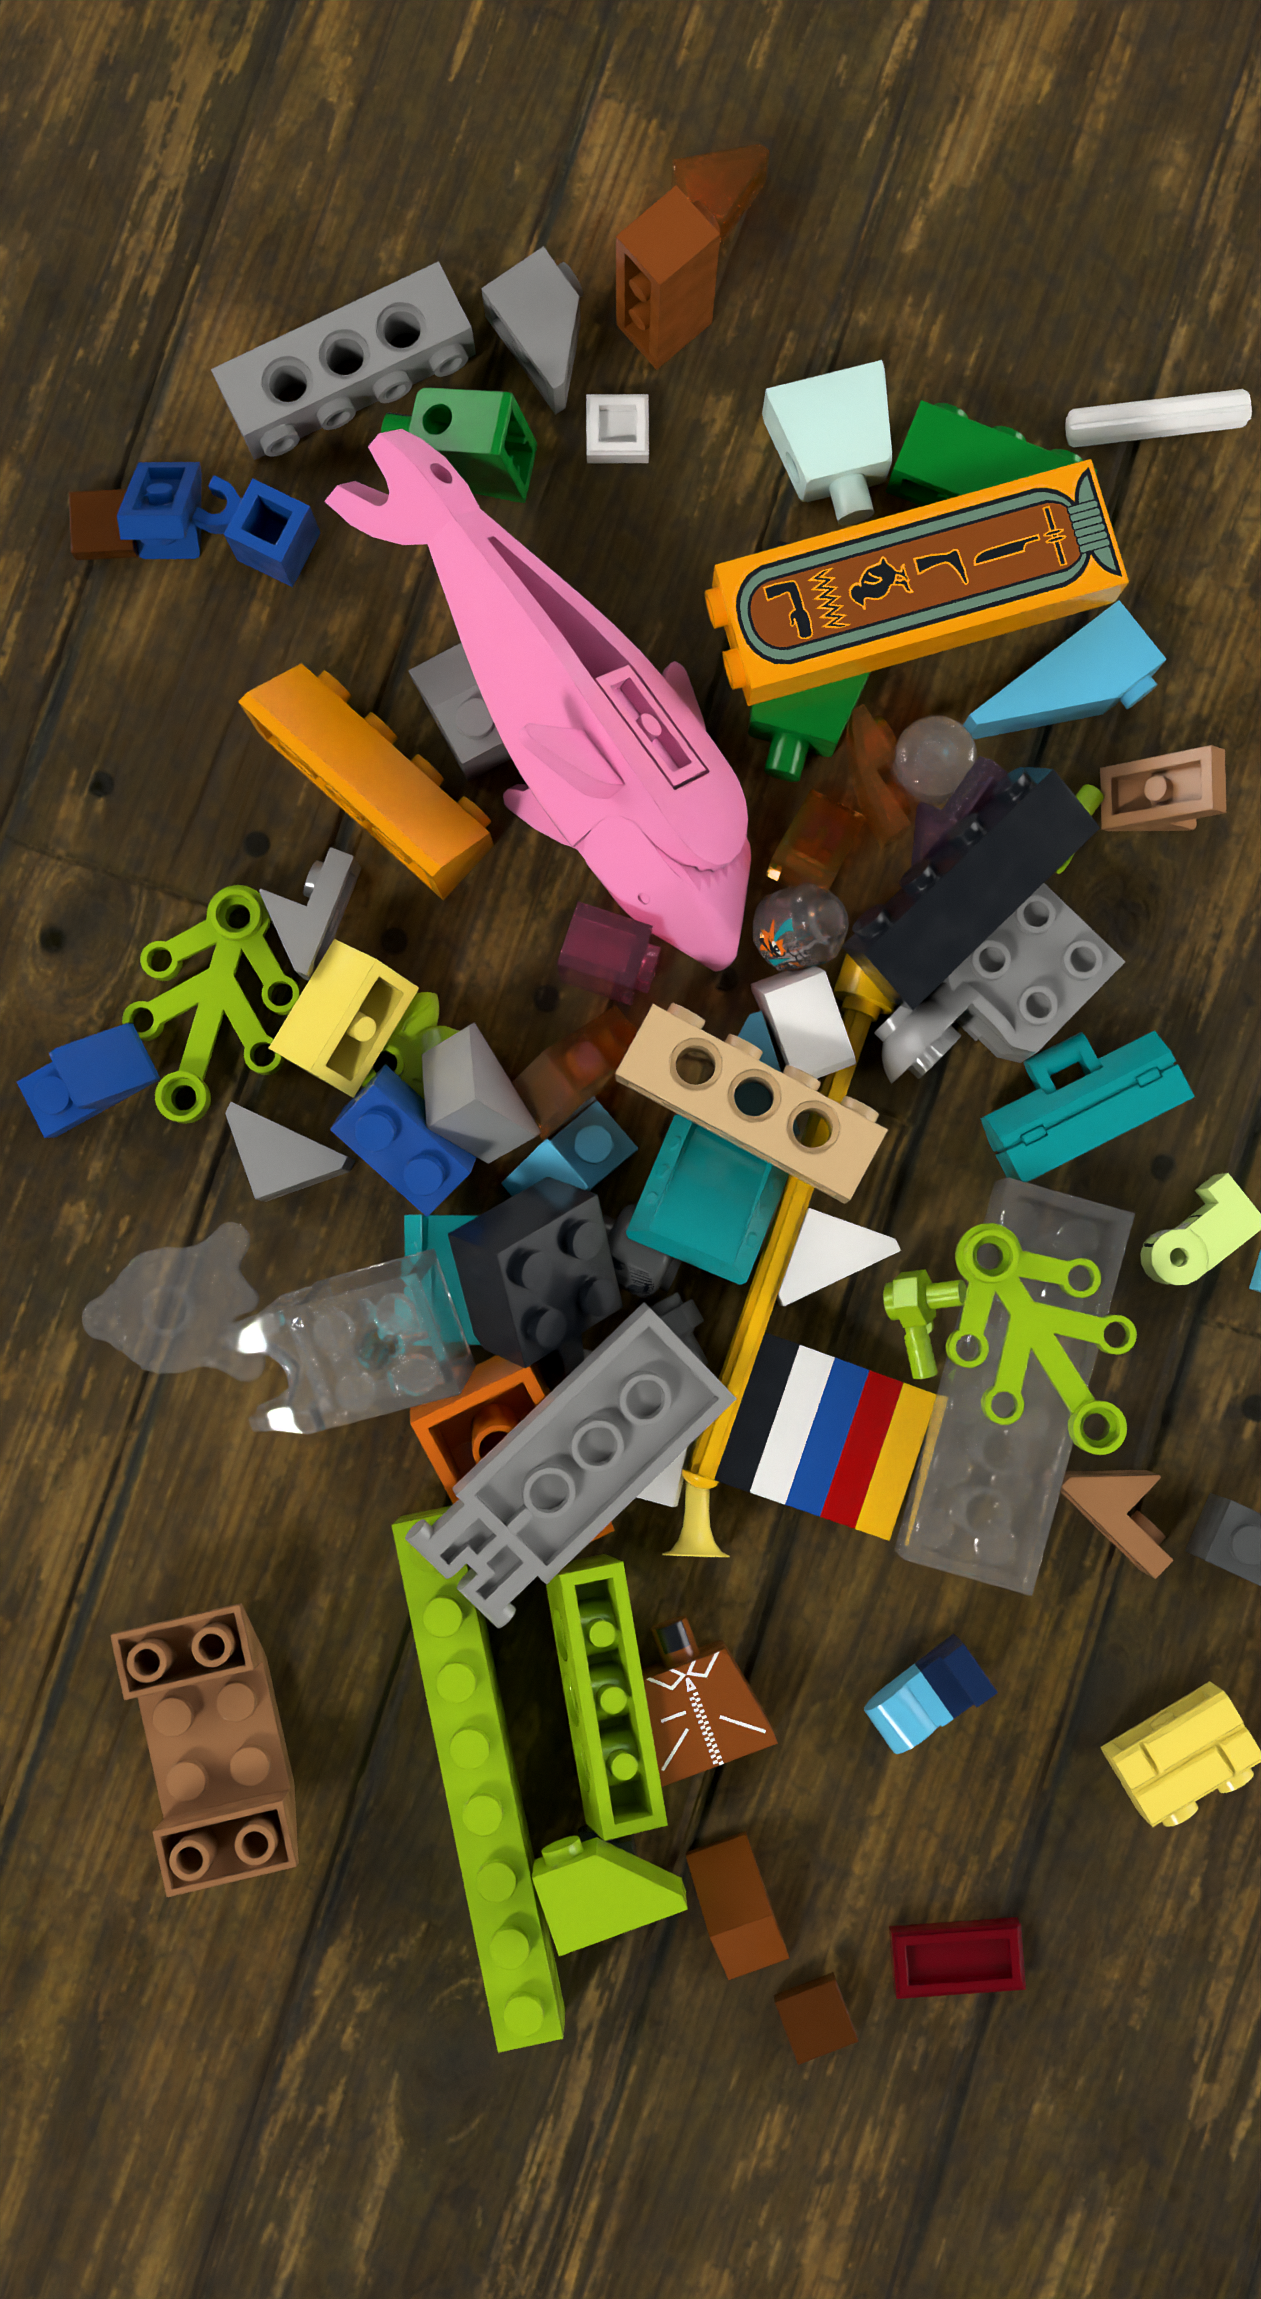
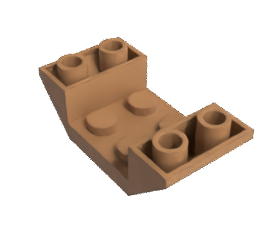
M242 1603L111 1634L110 1637L124 1700L138 1697L164 1819L153 1830V1837L166 1897L297 1867L299 1859L293 1774L267 1656Z

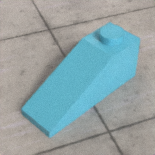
M1118 600L973 711L966 719L960 732L968 741L1102 715L1120 701L1126 709H1129L1158 685L1152 676L1166 661V658L1121 601Z

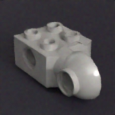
M1043 883L914 1010L900 1006L874 1032L883 1041L882 1062L885 1073L891 1084L907 1069L918 1079L921 1078L961 1037L951 1026L954 1021L975 1041L980 1040L997 1058L1022 1063L1036 1054L1125 961Z

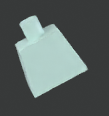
M879 360L767 388L762 411L763 420L799 499L802 502H811L831 497L839 525H852L870 518L874 514V508L868 487L879 485L886 481L892 463V445L883 361Z

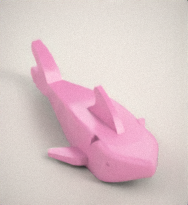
M403 429L379 433L368 448L387 481L389 495L353 481L337 485L324 502L351 526L371 537L401 545H428L479 690L504 746L526 784H517L508 788L503 794L504 804L510 811L534 829L561 844L576 848L614 900L640 926L715 972L726 969L737 957L751 865V849L747 839L748 813L746 799L736 774L706 732L705 722L687 671L681 664L674 661L664 669L661 675L644 654L610 620L480 509L468 484L441 453L421 438Z

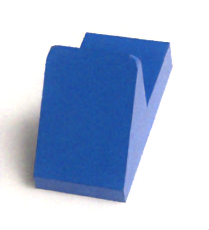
M138 462L117 513L120 539L136 540L140 558L196 559L199 557L201 552V528L196 526L192 516L197 507L201 508L202 473L200 462Z
M125 1023L51 1050L49 1055L52 1062L17 1081V1084L44 1138H56L159 1081L161 1078L133 1023Z

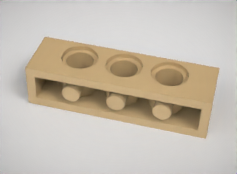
M671 1003L667 1011L655 1004L652 1005L615 1073L617 1082L845 1204L851 1200L888 1129L875 1123L879 1116L878 1112L848 1096H844L840 1104L817 1092L821 1082L798 1068L786 1065L783 1072H780L759 1061L763 1051L738 1036L728 1034L725 1042L701 1030L705 1024L704 1019L680 1005ZM690 1052L702 1053L712 1061L714 1074L705 1083L698 1085L689 1084L682 1080L677 1073L676 1065L679 1059ZM746 1083H758L764 1086L771 1096V1108L759 1116L744 1114L735 1103L734 1093ZM806 1113L820 1116L828 1126L829 1136L827 1142L816 1148L802 1145L796 1139L793 1132V1123L798 1116Z

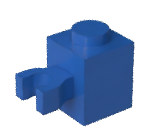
M213 476L208 487L213 496L226 500L227 505L218 514H210L204 509L197 507L192 516L196 526L213 534H224L237 561L293 587L321 533L311 507L253 478L243 498H240L230 483L217 476Z

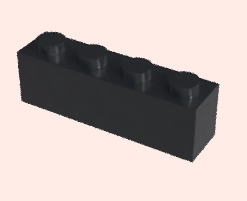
M1020 767L1004 776L992 791L995 797L978 814L971 813L959 820L946 835L948 843L932 859L926 858L913 865L899 881V885L902 888L885 905L878 904L871 907L854 923L852 930L855 934L842 945V948L889 1002L914 1010L1100 829L1099 825L1054 769Z

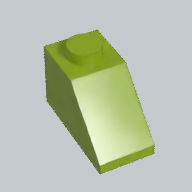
M570 1836L557 1840L542 1849L543 1857L534 1860L532 1880L559 1956L688 1910L686 1890L681 1877L598 1837L582 1843L579 1836Z

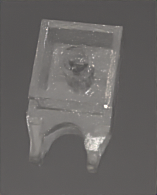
M434 1248L319 1280L310 1287L282 1294L260 1313L227 1326L217 1337L222 1351L258 1352L268 1355L282 1366L287 1375L289 1388L280 1396L258 1405L256 1414L248 1418L253 1431L267 1432L278 1430L311 1434L460 1395L476 1367Z

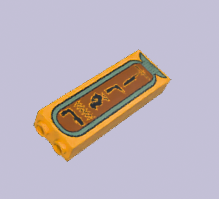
M1089 459L716 564L714 567L713 588L705 590V600L714 629L724 626L731 648L730 650L723 651V661L732 690L742 688L747 706H751L1108 605L1117 600L1129 583L1094 466L1092 460Z

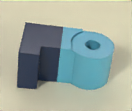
M953 1633L878 1691L867 1702L864 1711L893 1753L900 1754L921 1743L940 1725L942 1727L972 1705H975L976 1708L998 1692L964 1643Z

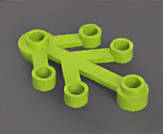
M233 885L220 890L213 896L208 905L206 920L166 942L154 941L143 949L140 963L145 973L158 981H169L180 973L183 960L216 945L209 969L149 1002L137 1001L130 1004L122 1016V1024L133 1023L137 1013L143 1010H150L154 1017L153 1025L149 1030L137 1033L142 1041H151L162 1033L166 1022L198 1005L179 1071L163 1077L155 1091V1102L158 1110L166 1118L178 1123L188 1124L198 1121L209 1109L211 1094L204 1079L224 1012L245 1047L244 1060L251 1070L261 1075H271L280 1070L284 1064L285 1058L275 1053L273 1062L268 1066H257L254 1061L255 1050L263 1044L271 1045L274 1039L266 1034L235 977L242 951L264 985L261 993L262 1000L272 1012L278 1015H289L302 990L292 978L284 974L264 938L270 926L271 917L260 893L248 886ZM237 908H246L250 912L249 923L240 929L232 928L229 923L230 914ZM162 950L169 951L172 957L169 968L161 972L154 971L151 965L153 956ZM281 984L290 985L293 991L291 1001L284 1006L274 1005L271 998L274 988ZM185 1087L193 1088L196 1093L194 1106L188 1110H180L176 1104L177 1093Z
M984 1223L967 1230L957 1244L955 1261L958 1271L969 1284L959 1328L953 1331L946 1341V1353L949 1359L954 1364L965 1368L977 1367L985 1361L989 1353V1344L983 1334L995 1293L1009 1314L994 1385L990 1386L981 1398L983 1414L990 1421L1000 1425L1012 1424L1022 1416L1025 1404L1021 1390L1031 1350L1071 1413L1068 1420V1432L1074 1444L1080 1449L1096 1455H1106L1117 1450L1124 1442L1127 1434V1423L1123 1413L1109 1402L1094 1399L1054 1334L1092 1342L1104 1353L1121 1355L1130 1351L1136 1343L1137 1331L1135 1325L1130 1319L1122 1315L1110 1314L1097 1317L1034 1302L1019 1277L1058 1284L1061 1291L1067 1296L1086 1298L1093 1295L1100 1287L1101 1273L1097 1265L1085 1258H1074L1065 1261L1022 1251L1016 1235L1008 1228L999 1224ZM986 1243L993 1245L999 1253V1261L992 1269L983 1268L977 1261V1251ZM1077 1265L1083 1266L1090 1276L1088 1286L1081 1291L1075 1290L1068 1281L1070 1270ZM1112 1322L1121 1324L1125 1331V1338L1117 1347L1109 1346L1104 1339V1330ZM971 1335L978 1342V1353L971 1360L965 1361L958 1356L956 1344L962 1336ZM1000 1392L1009 1393L1014 1402L1012 1411L1004 1417H998L991 1407L993 1397ZM1097 1413L1103 1418L1105 1428L1099 1437L1090 1439L1084 1432L1083 1424L1089 1415Z

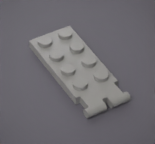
M642 1303L452 1488L456 1497L459 1498L458 1501L432 1526L424 1519L418 1521L408 1531L405 1539L446 1579L454 1576L467 1563L471 1569L459 1581L457 1590L497 1628H501L515 1614L516 1608L510 1602L537 1576L547 1585L737 1398L651 1308Z

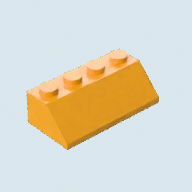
M301 663L248 691L238 702L258 733L442 900L455 889L494 846L490 832L485 829L491 823L488 816L467 797L463 796L458 802H455L439 787L445 781L444 778L422 756L416 754L410 761L395 748L393 744L398 739L397 735L374 713L370 712L363 719L347 704L352 698L351 694L327 671L324 670L317 677Z

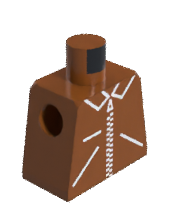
M686 1615L666 1620L650 1629L662 1662L642 1669L661 1787L778 1744L769 1718L724 1640H718L698 1648Z

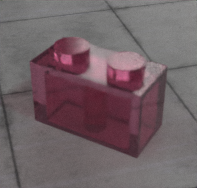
M578 901L557 962L560 981L632 1006L637 990L649 993L659 964L661 947L652 945L653 926Z

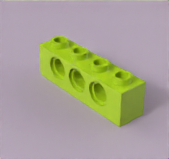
M606 1554L572 1560L546 1585L585 1821L599 1837L606 1841L668 1826L624 1562Z

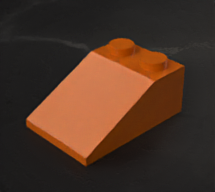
M496 1355L410 1397V1424L453 1504L459 1498L456 1497L452 1488L551 1393L536 1362L527 1368H523ZM612 1522L592 1541L615 1531Z

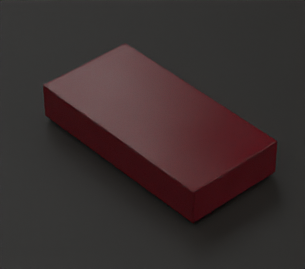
M1017 1917L889 1926L893 1989L896 1999L1026 1990L1021 1923Z

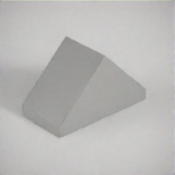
M475 1022L422 1054L426 1125L429 1130L488 1164L542 1133Z
M230 1102L225 1114L256 1200L267 1202L343 1175L352 1169L355 1160L248 1109Z

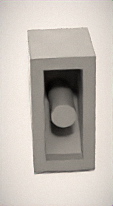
M543 246L488 283L481 290L485 317L556 415L566 408L581 326L580 297L583 296V290L572 269L565 262L557 265Z
M462 643L408 670L467 781L512 759L487 709Z

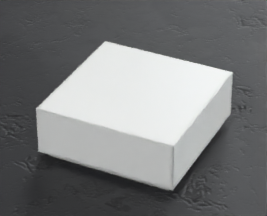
M586 394L587 463H649L648 394Z

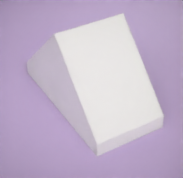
M808 962L802 965L812 966L813 964ZM804 966L803 968L805 969L792 972L784 971L750 984L752 993L786 1065L798 1068L818 1079L856 1064L855 1055L826 971L817 966L810 968Z
M808 1208L776 1298L779 1306H786L901 1251L895 1238Z

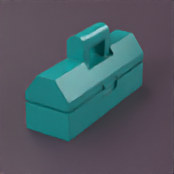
M1155 1030L1099 1059L1086 1036L1080 1032L1024 1060L1025 1069L1036 1090L980 1118L993 1152L998 1151V1154L995 1156L1011 1187L1025 1184L1195 1097L1179 1065L1173 1064L1176 1062V1059L1171 1050ZM1079 1062L1085 1076L1056 1090L1050 1076Z

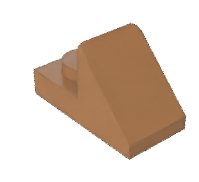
M1209 745L1100 768L1101 793L1104 797L1101 803L1102 830L1188 831L1196 828V818L1226 813L1225 749Z
M1148 1470L1056 1472L1049 1480L1140 1571L1156 1579L1174 1561L1159 1546L1166 1538L1165 1535L1148 1518L1137 1510L1131 1517L1127 1515L1137 1502L1158 1482L1161 1475Z

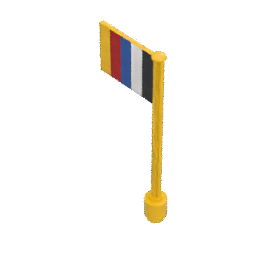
M846 953L833 994L843 1001L841 1010L845 1014L842 1020L855 1055L856 1064L823 1076L818 1089L819 1093L839 1104L847 1094L871 1021L876 1022L879 1014H893L896 1004L889 1002L848 953ZM810 1113L800 1143L806 1147L816 1148L827 1142L829 1130L826 1122L820 1116ZM789 1174L718 1379L737 1399L699 1435L688 1469H682V1476L686 1482L699 1489H711L721 1482L890 1541L938 1395L765 1332L814 1187Z

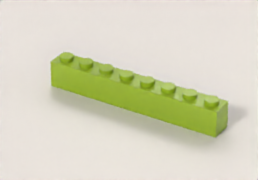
M447 1506L400 1516L392 1524V1530L497 2051L500 2053L563 2039L566 2012L548 1923L532 1880L535 1859L486 1619L457 1590L459 1581L471 1567L466 1563L454 1576L446 1579L405 1539L412 1526L422 1519L432 1526L451 1507Z

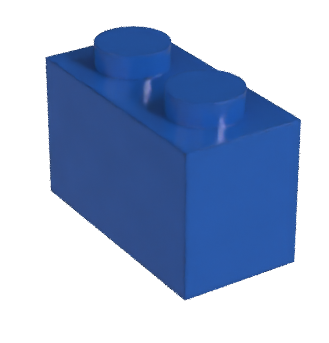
M386 1064L342 1109L330 1129L426 1217L471 1173L477 1158L427 1128L425 1100Z

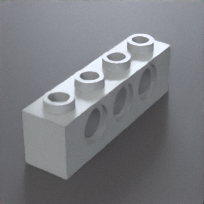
M438 261L211 369L253 459L256 460L264 455L270 457L282 455L292 450L299 443L300 438L321 428L325 430L339 428L352 420L356 411L377 401L380 403L396 401L406 395L413 384L434 374L438 377L450 375L461 369L467 363L468 358L476 355L472 327ZM409 333L419 337L413 345L406 348H397L390 345L391 341L400 334ZM346 360H357L362 363L356 372L349 375H340L334 372L335 368ZM299 386L306 389L305 393L296 401L283 402L278 400L279 395L289 387Z

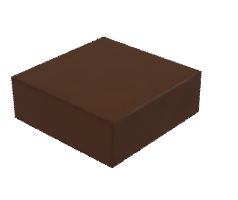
M127 489L69 492L71 554L76 560L138 557L136 540H121L117 521V513Z
M834 1972L773 1995L798 2065L859 2042Z

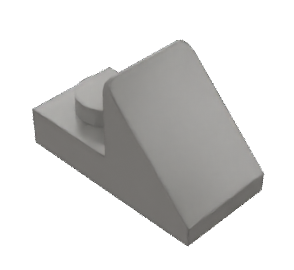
M332 847L329 848L325 861L316 860L309 871L303 891L304 896L309 897L307 906L259 889L294 970L307 981L310 980L335 937L362 869L353 855Z

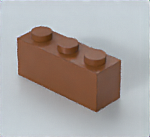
M677 185L616 236V325L656 370L712 324L720 227L713 213L703 202L695 200L692 203Z

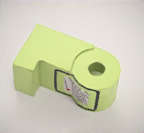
M1229 1173L1213 1175L1195 1189V1192L1205 1203L1201 1208L1174 1229L1160 1230L1150 1235L1143 1243L1140 1253L1141 1265L1146 1274L1154 1281L1167 1285H1187L1199 1279L1261 1230V1213Z

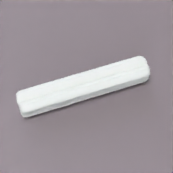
M1237 389L1076 408L1069 411L1066 417V438L1070 446L1082 447L1242 428L1251 419V399L1248 391Z

